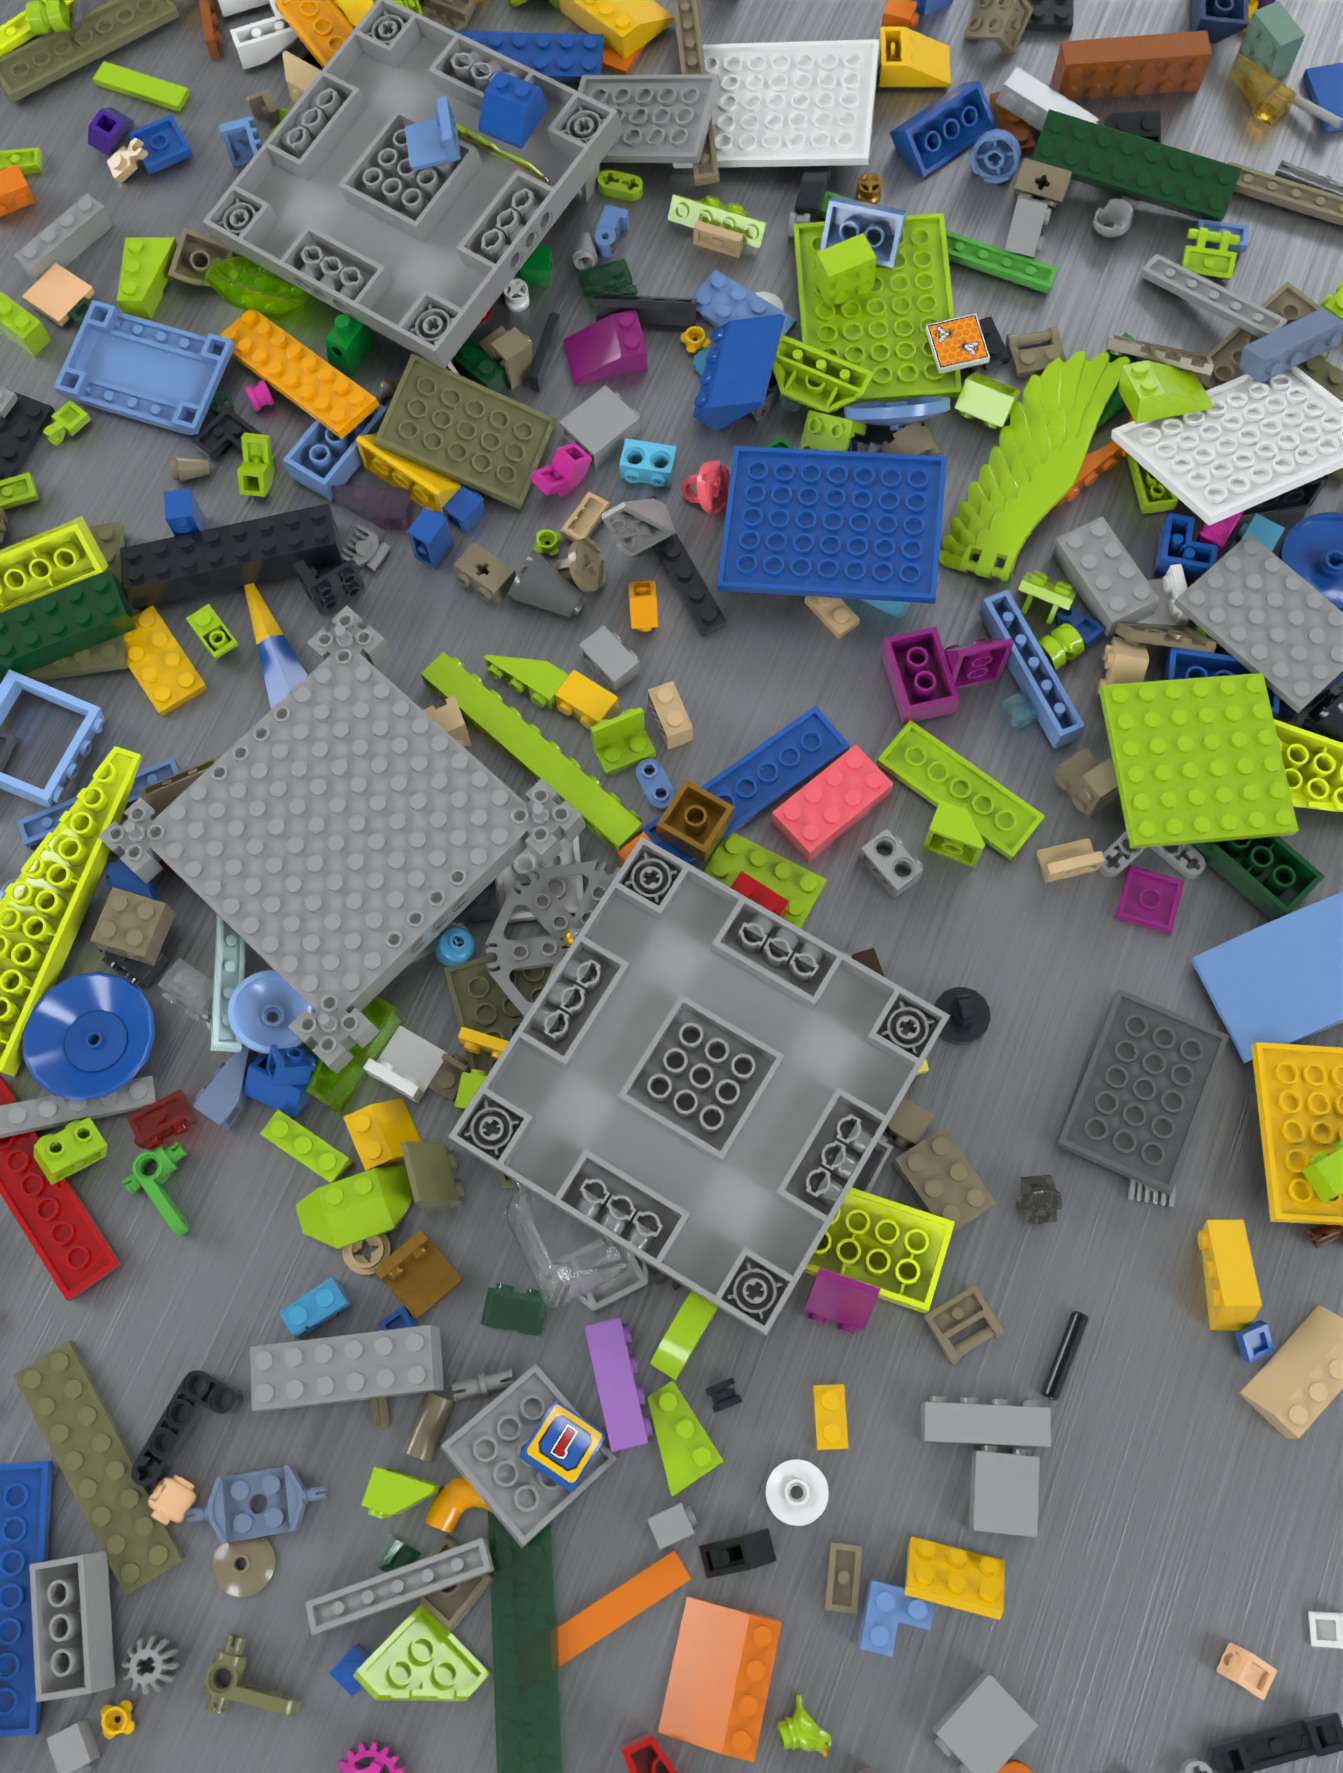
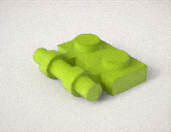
M1199 227V229L1189 228L1187 238L1195 239L1196 246H1185L1181 266L1200 276L1226 280L1232 279L1237 253L1227 250L1228 245L1238 246L1240 235L1231 234V231L1222 230V232L1208 231V228ZM1206 241L1219 243L1218 250L1205 248Z

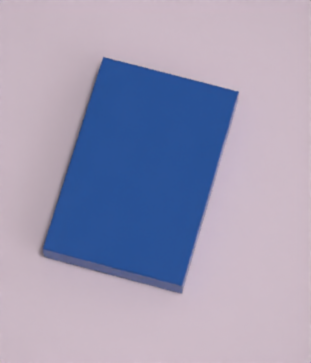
M1343 62L1305 69L1303 77L1314 104L1343 119ZM1321 120L1325 132L1343 129V123L1337 129Z

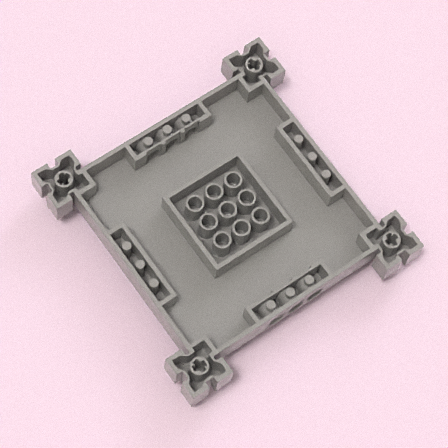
M349 606L344 607L331 620L334 628L330 632L322 628L307 642L314 656L321 664L166 809L158 814L140 797L124 812L129 818L121 826L114 821L98 836L146 884L163 869L158 863L163 859L315 1010L311 1015L305 1009L288 1027L336 1074L354 1058L349 1050L356 1043L364 1048L380 1032L361 1011L527 847L533 856L544 866H547L562 851L559 842L563 838L571 842L586 827L582 814L566 800L561 804L558 793L543 779H540L525 794L528 803L524 802L377 669L392 654L385 639L370 625L366 627L362 618Z

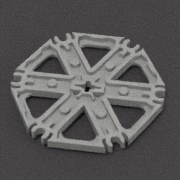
M599 860L534 869V873L538 875L539 880H536L533 873L528 872L527 877L531 881L529 886H522L518 880L515 882L520 894L515 892L512 886L510 887L485 944L487 948L485 952L486 956L495 955L498 957L496 962L487 964L488 970L495 971L489 972V975L523 1018H525L534 1002L525 1000L510 981L511 972L553 966L547 979L548 982L570 948L565 944L564 940L561 941L565 931L569 928H583L619 872L620 867L617 866L615 872L610 875L605 872L607 868V862L605 861L601 863L599 871H596ZM584 875L588 878L589 884L573 918L551 891L549 884L555 878ZM525 905L549 935L511 941L505 938L504 931L515 907Z

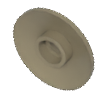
M266 1536L220 1543L213 1557L214 1578L219 1587L232 1596L248 1597L260 1592L268 1585L276 1568V1554L272 1543ZM240 1557L244 1558L247 1563L244 1570L237 1568V1560Z

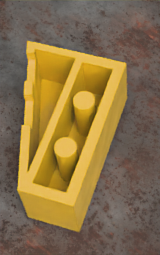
M1207 1220L1202 1231L1198 1233V1246L1202 1250L1210 1331L1240 1330L1252 1323L1262 1307L1244 1220Z

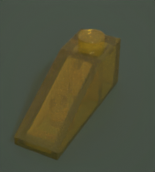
M1239 53L1236 56L1230 75L1252 115L1272 128L1290 111L1297 93Z

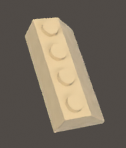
M1317 1305L1239 1392L1286 1439H1299L1343 1389V1318L1325 1307Z

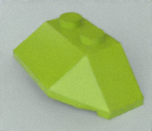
M783 334L780 336L773 372L781 395L825 414H830L864 397L874 377V372Z
M406 1165L373 1168L319 1187L295 1206L302 1232L305 1235L333 1248L341 1249L395 1230L410 1204L414 1201Z

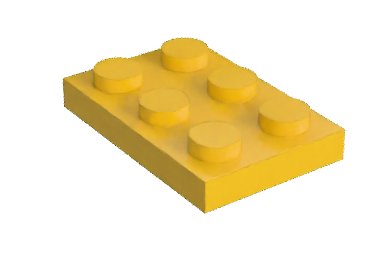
M911 1536L908 1544L904 1595L1001 1620L1004 1612L1005 1560Z

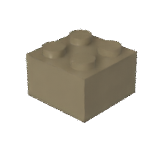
M112 887L90 941L101 950L154 966L176 913L164 902Z

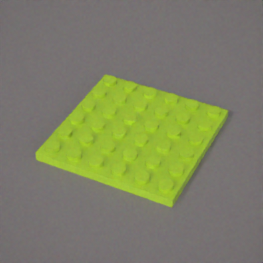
M1263 673L1102 685L1099 688L1130 849L1295 835L1299 832Z

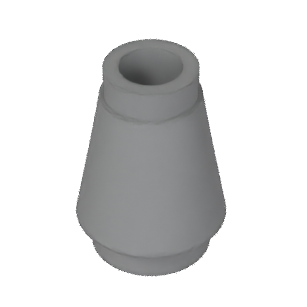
M582 233L579 236L573 255V262L579 270L590 271L598 260L594 238L589 233Z

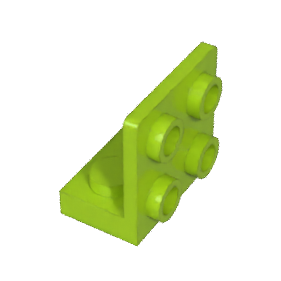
M809 410L799 449L848 451L851 438H854L855 434L865 436L867 425Z
M642 707L627 709L620 716L610 720H600L591 727L593 750L606 777L635 766L645 759L656 757V751L645 730Z

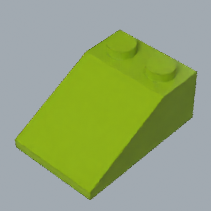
M1149 360L1122 365L1118 391L1136 424L1208 410L1213 407V403L1194 371Z

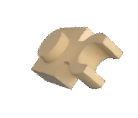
M134 138L129 143L128 148L122 146L107 160L112 175L118 182L123 183L138 168L136 162L145 159L148 155V152L141 148L144 145L141 140Z

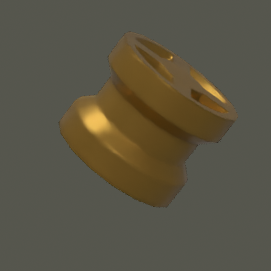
M875 173L861 175L857 184V201L877 204L881 195V178Z

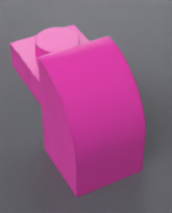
M575 442L557 448L551 465L533 471L530 480L547 496L557 492L563 497L575 489L582 481L592 457Z

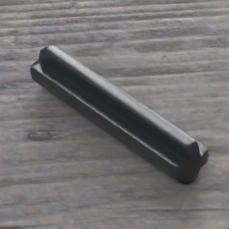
M1072 1312L1042 1390V1395L1053 1401L1058 1400L1089 1320V1317L1081 1312Z

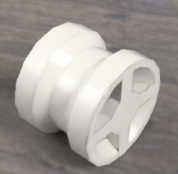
M512 279L503 291L504 300L509 310L520 312L525 310L530 302L528 286L521 279Z

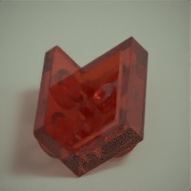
M181 1089L126 1117L136 1137L134 1139L135 1145L143 1150L155 1149L160 1144H163V1140L173 1134L174 1136L181 1135L191 1129L190 1125L197 1122Z

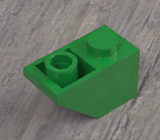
M541 240L517 272L520 275V279L525 281L527 285L551 286L553 272L551 249Z

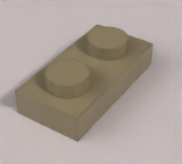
M830 1542L824 1610L857 1614L863 1546Z

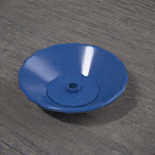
M99 971L73 975L51 987L34 1006L22 1033L23 1059L33 1079L55 1096L77 1101L106 1097L130 1083L146 1064L155 1040L154 1012L143 991L122 976ZM99 1037V1042L92 1045V1040Z

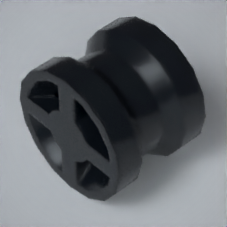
M734 1378L727 1379L705 1389L707 1395L712 1397L714 1402L712 1406L714 1413L743 1402L741 1396L735 1392L734 1386L736 1383Z

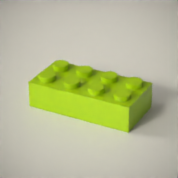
M1128 454L1127 461L1141 513L1147 514L1174 510L1178 502L1177 497Z

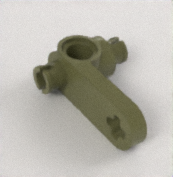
M227 1633L224 1649L216 1650L212 1666L208 1669L205 1676V1692L210 1694L205 1710L209 1712L215 1710L214 1713L226 1714L228 1701L233 1700L281 1714L298 1715L302 1702L300 1698L244 1683L245 1666L248 1656L243 1654V1650L248 1638L244 1636L239 1638L237 1634ZM222 1668H226L231 1672L232 1681L229 1686H225L220 1682L219 1673Z

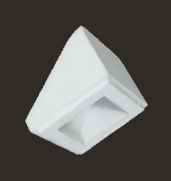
M1309 1611L1311 1646L1343 1649V1612Z

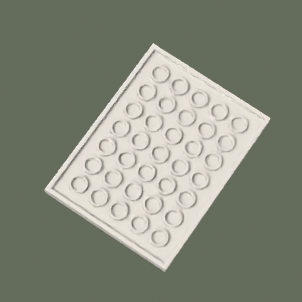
M879 39L703 44L706 74H719L721 80L712 112L718 168L869 165L880 48ZM673 163V167L693 168V164Z
M1296 366L1263 383L1245 374L1207 390L1206 393L1213 403L1212 409L1138 424L1132 421L1112 429L1111 435L1112 440L1208 525H1212L1343 468V402Z

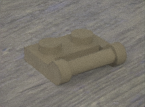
M1057 326L1049 327L1047 331L1018 336L1015 333L1006 335V346L1016 379L1030 377L1035 374L1041 375L1047 365L1058 357L1063 362H1066ZM1049 341L1050 345L1023 350L1018 348L1021 345Z
M973 1285L923 1316L951 1365L959 1362L961 1356L990 1338H998L1004 1334L1003 1328L976 1285ZM983 1317L987 1326L958 1344L952 1345L949 1337Z

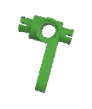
M176 1139L166 1148L160 1144L151 1152H144L137 1156L133 1165L130 1166L132 1173L122 1178L121 1181L123 1185H127L125 1188L132 1195L143 1187L169 1227L178 1237H181L190 1230V1226L162 1186L168 1180L170 1174L178 1168L176 1162L188 1155L186 1150L182 1149L184 1147ZM153 1162H157L156 1172L148 1176V1166Z

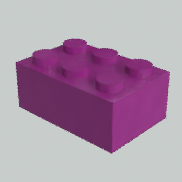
M937 627L884 638L880 653L902 724H907L909 720L918 722L955 713L960 698Z

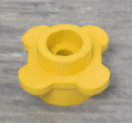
M699 326L689 327L680 336V340L685 342L689 353H695L698 349L702 347L707 348L710 345L709 338L705 337V331Z
M123 1700L119 1705L112 1706L107 1704L102 1707L100 1715L102 1717L101 1725L105 1738L112 1739L119 1733L128 1735L134 1731L135 1722L131 1717V1710L133 1709L131 1701ZM116 1716H119L121 1719L119 1723L115 1721Z

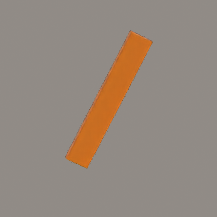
M673 1550L511 1657L510 1659L526 1688L691 1580V1577L678 1554Z

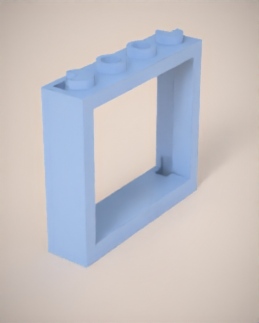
M9 669L0 684V726L22 690L86 716L44 790L0 772V789L49 808L56 805L60 798H64L68 782L77 776L79 763L83 756L87 757L90 753L92 740L96 734L101 733V726L105 718L100 707Z

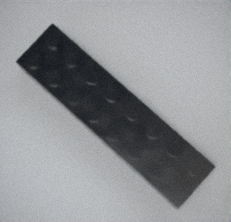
M329 503L120 548L124 591L134 609L294 575L297 573L293 564L300 560H303L308 568L313 566L315 570L343 564L337 526Z

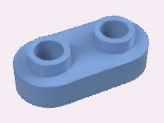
M645 759L636 767L637 782L650 807L656 811L663 812L675 797V791L662 765L654 759ZM653 769L654 773L648 775L645 773V770ZM658 792H665L666 796L659 798L656 794Z

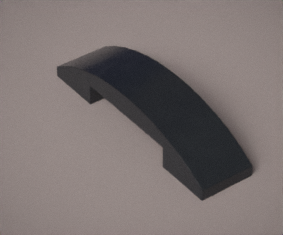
M1337 1712L1322 1714L1248 1732L1209 1747L1217 1773H1253L1313 1755L1322 1757L1343 1751V1726Z

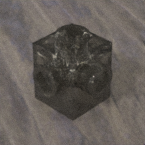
M1051 1174L1021 1177L1020 1194L1016 1195V1207L1018 1213H1023L1026 1224L1057 1222V1209L1062 1208V1200Z

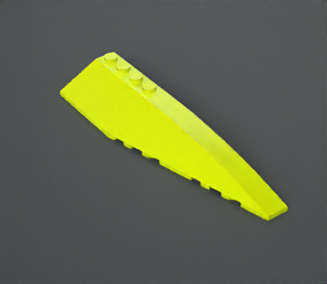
M114 746L93 774V780L86 789L82 788L76 796L78 798L69 811L63 813L59 819L60 823L52 833L49 832L21 868L22 873L16 881L10 883L4 892L6 894L0 900V1073L15 1078L23 1059V1030L36 1003L56 984L111 850L98 836L114 821L120 825L142 759L141 754Z

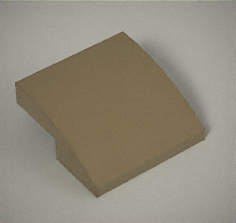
M424 0V7L421 10L423 16L451 30L464 31L475 9L476 0Z

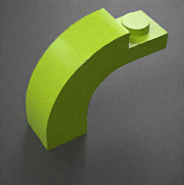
M691 1291L662 1339L650 1364L676 1380L718 1307Z

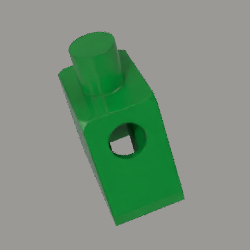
M343 313L335 318V325L326 336L325 345L328 363L345 376L351 378L376 341L368 326Z

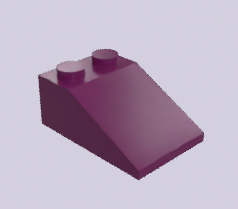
M637 310L611 314L563 339L573 384L648 370L647 350Z
M1012 638L991 639L987 641L985 639H978L969 645H952L947 647L944 652L956 689L1000 679L1013 646Z
M819 1268L813 1278L803 1312L809 1314L808 1319L813 1322L825 1325L827 1320L838 1324L837 1330L854 1335L855 1331L861 1332L864 1330L879 1295L880 1288Z

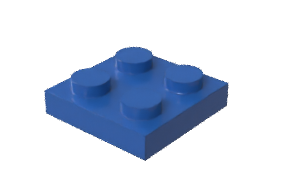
M172 114L127 133L130 141L137 138L144 143L141 148L146 150L148 155L141 161L149 175L194 156Z

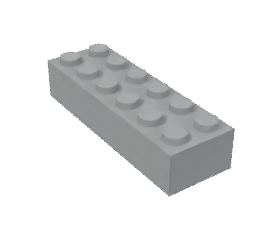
M433 1325L250 1347L252 1411L266 1412L444 1390L440 1327Z

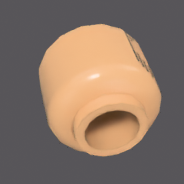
M176 1474L172 1478H162L148 1500V1505L154 1510L151 1517L166 1526L170 1520L175 1523L182 1522L186 1516V1511L191 1509L196 1500V1495L193 1492L195 1486Z

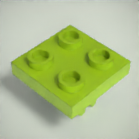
M1033 570L1030 573L1027 571L1018 588L1019 591L1028 594L1021 613L1026 615L1033 597H1037L1054 604L1046 621L1047 624L1051 625L1058 607L1069 610L1077 591L1073 590V585L1065 581L1058 580L1055 583L1048 580V575Z

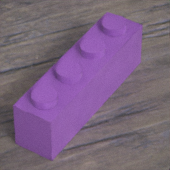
M621 1318L584 1326L611 1452L648 1444V1436H652L653 1432L649 1416L643 1418L641 1405L646 1404L642 1385L636 1386L634 1374L639 1373L635 1354L629 1355L627 1343L632 1342L629 1324H622Z

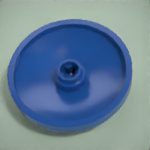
M1324 512L1314 514L1299 521L1289 531L1281 545L1279 558L1343 612V513Z

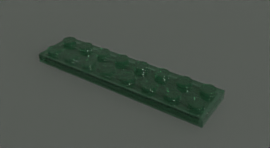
M488 1511L489 1550L495 1570L490 1572L494 1577L490 1586L497 1773H565L553 1520L521 1548L498 1518Z

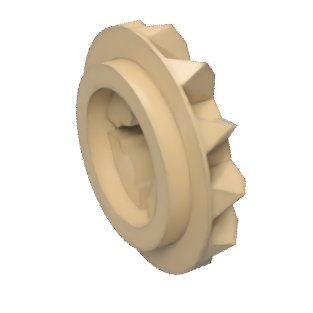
M385 1233L366 1239L369 1246L379 1247L371 1252L370 1263L366 1256L355 1255L364 1249V1241L344 1247L342 1254L346 1265L353 1272L360 1275L374 1274L373 1270L390 1256L391 1243Z

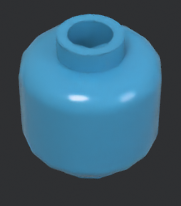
M462 927L447 928L440 934L435 944L437 959L448 967L465 963L474 951V939Z

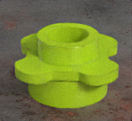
M549 529L540 530L536 533L537 544L534 545L533 549L540 554L547 553L550 556H556L559 553L558 544L562 540V536L560 533Z

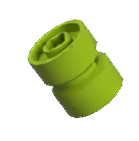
M33 0L26 3L27 18L35 35L48 34L52 29L57 33L70 31L71 18L65 0H46V3L43 0Z
M1067 623L1051 631V636L1046 635L1038 640L1054 672L1064 666L1067 661H1071L1079 656L1085 649L1080 634L1073 626Z

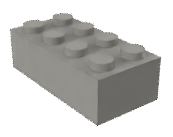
M1103 516L1056 538L1052 553L1053 558L1073 585L1094 619L1106 628L1105 635L1107 638L1116 634L1117 622L1136 623L1155 614L1160 598Z

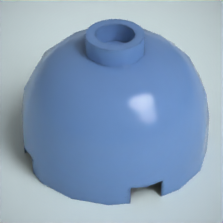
M993 129L985 132L976 141L971 151L970 163L976 175L979 173L980 176L986 177L983 180L988 183L998 184L1007 181L1015 173L1020 163L1021 147L1019 141L1012 133L1006 130Z

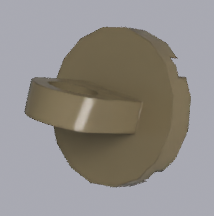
M589 538L574 541L570 545L568 558L558 560L555 563V568L568 581H574L582 591L587 593L601 588L606 578V564L604 560H600L599 556L601 550Z

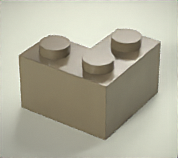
M500 326L478 342V347L505 369L508 387L511 390H514L529 379L528 374L534 356L532 353L533 343L526 333L522 334L516 327L507 332Z
M1086 747L1059 764L1054 774L1059 787L1070 794L1075 807L1080 812H1084L1087 817H1090L1114 801L1119 793L1114 764L1109 758L1099 764Z

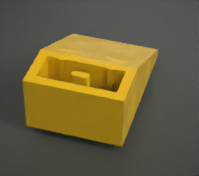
M880 27L879 87H951L950 51L948 45L906 27Z

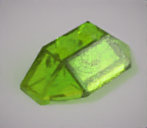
M243 256L230 257L223 260L213 258L205 274V280L231 306L247 311H258L264 316L281 320L304 309L310 296L306 291Z

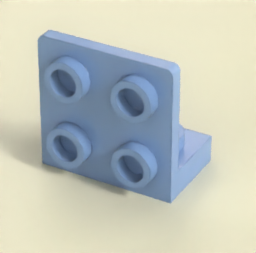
M447 96L436 98L438 110L434 111V119L405 126L409 163L412 171L461 159L456 119Z

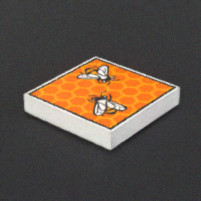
M977 314L926 325L927 337L939 374L989 363L990 356Z

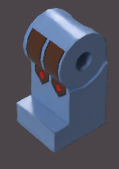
M605 204L594 235L595 249L599 256L608 258L616 253V241L620 231L627 232L630 225L629 210Z

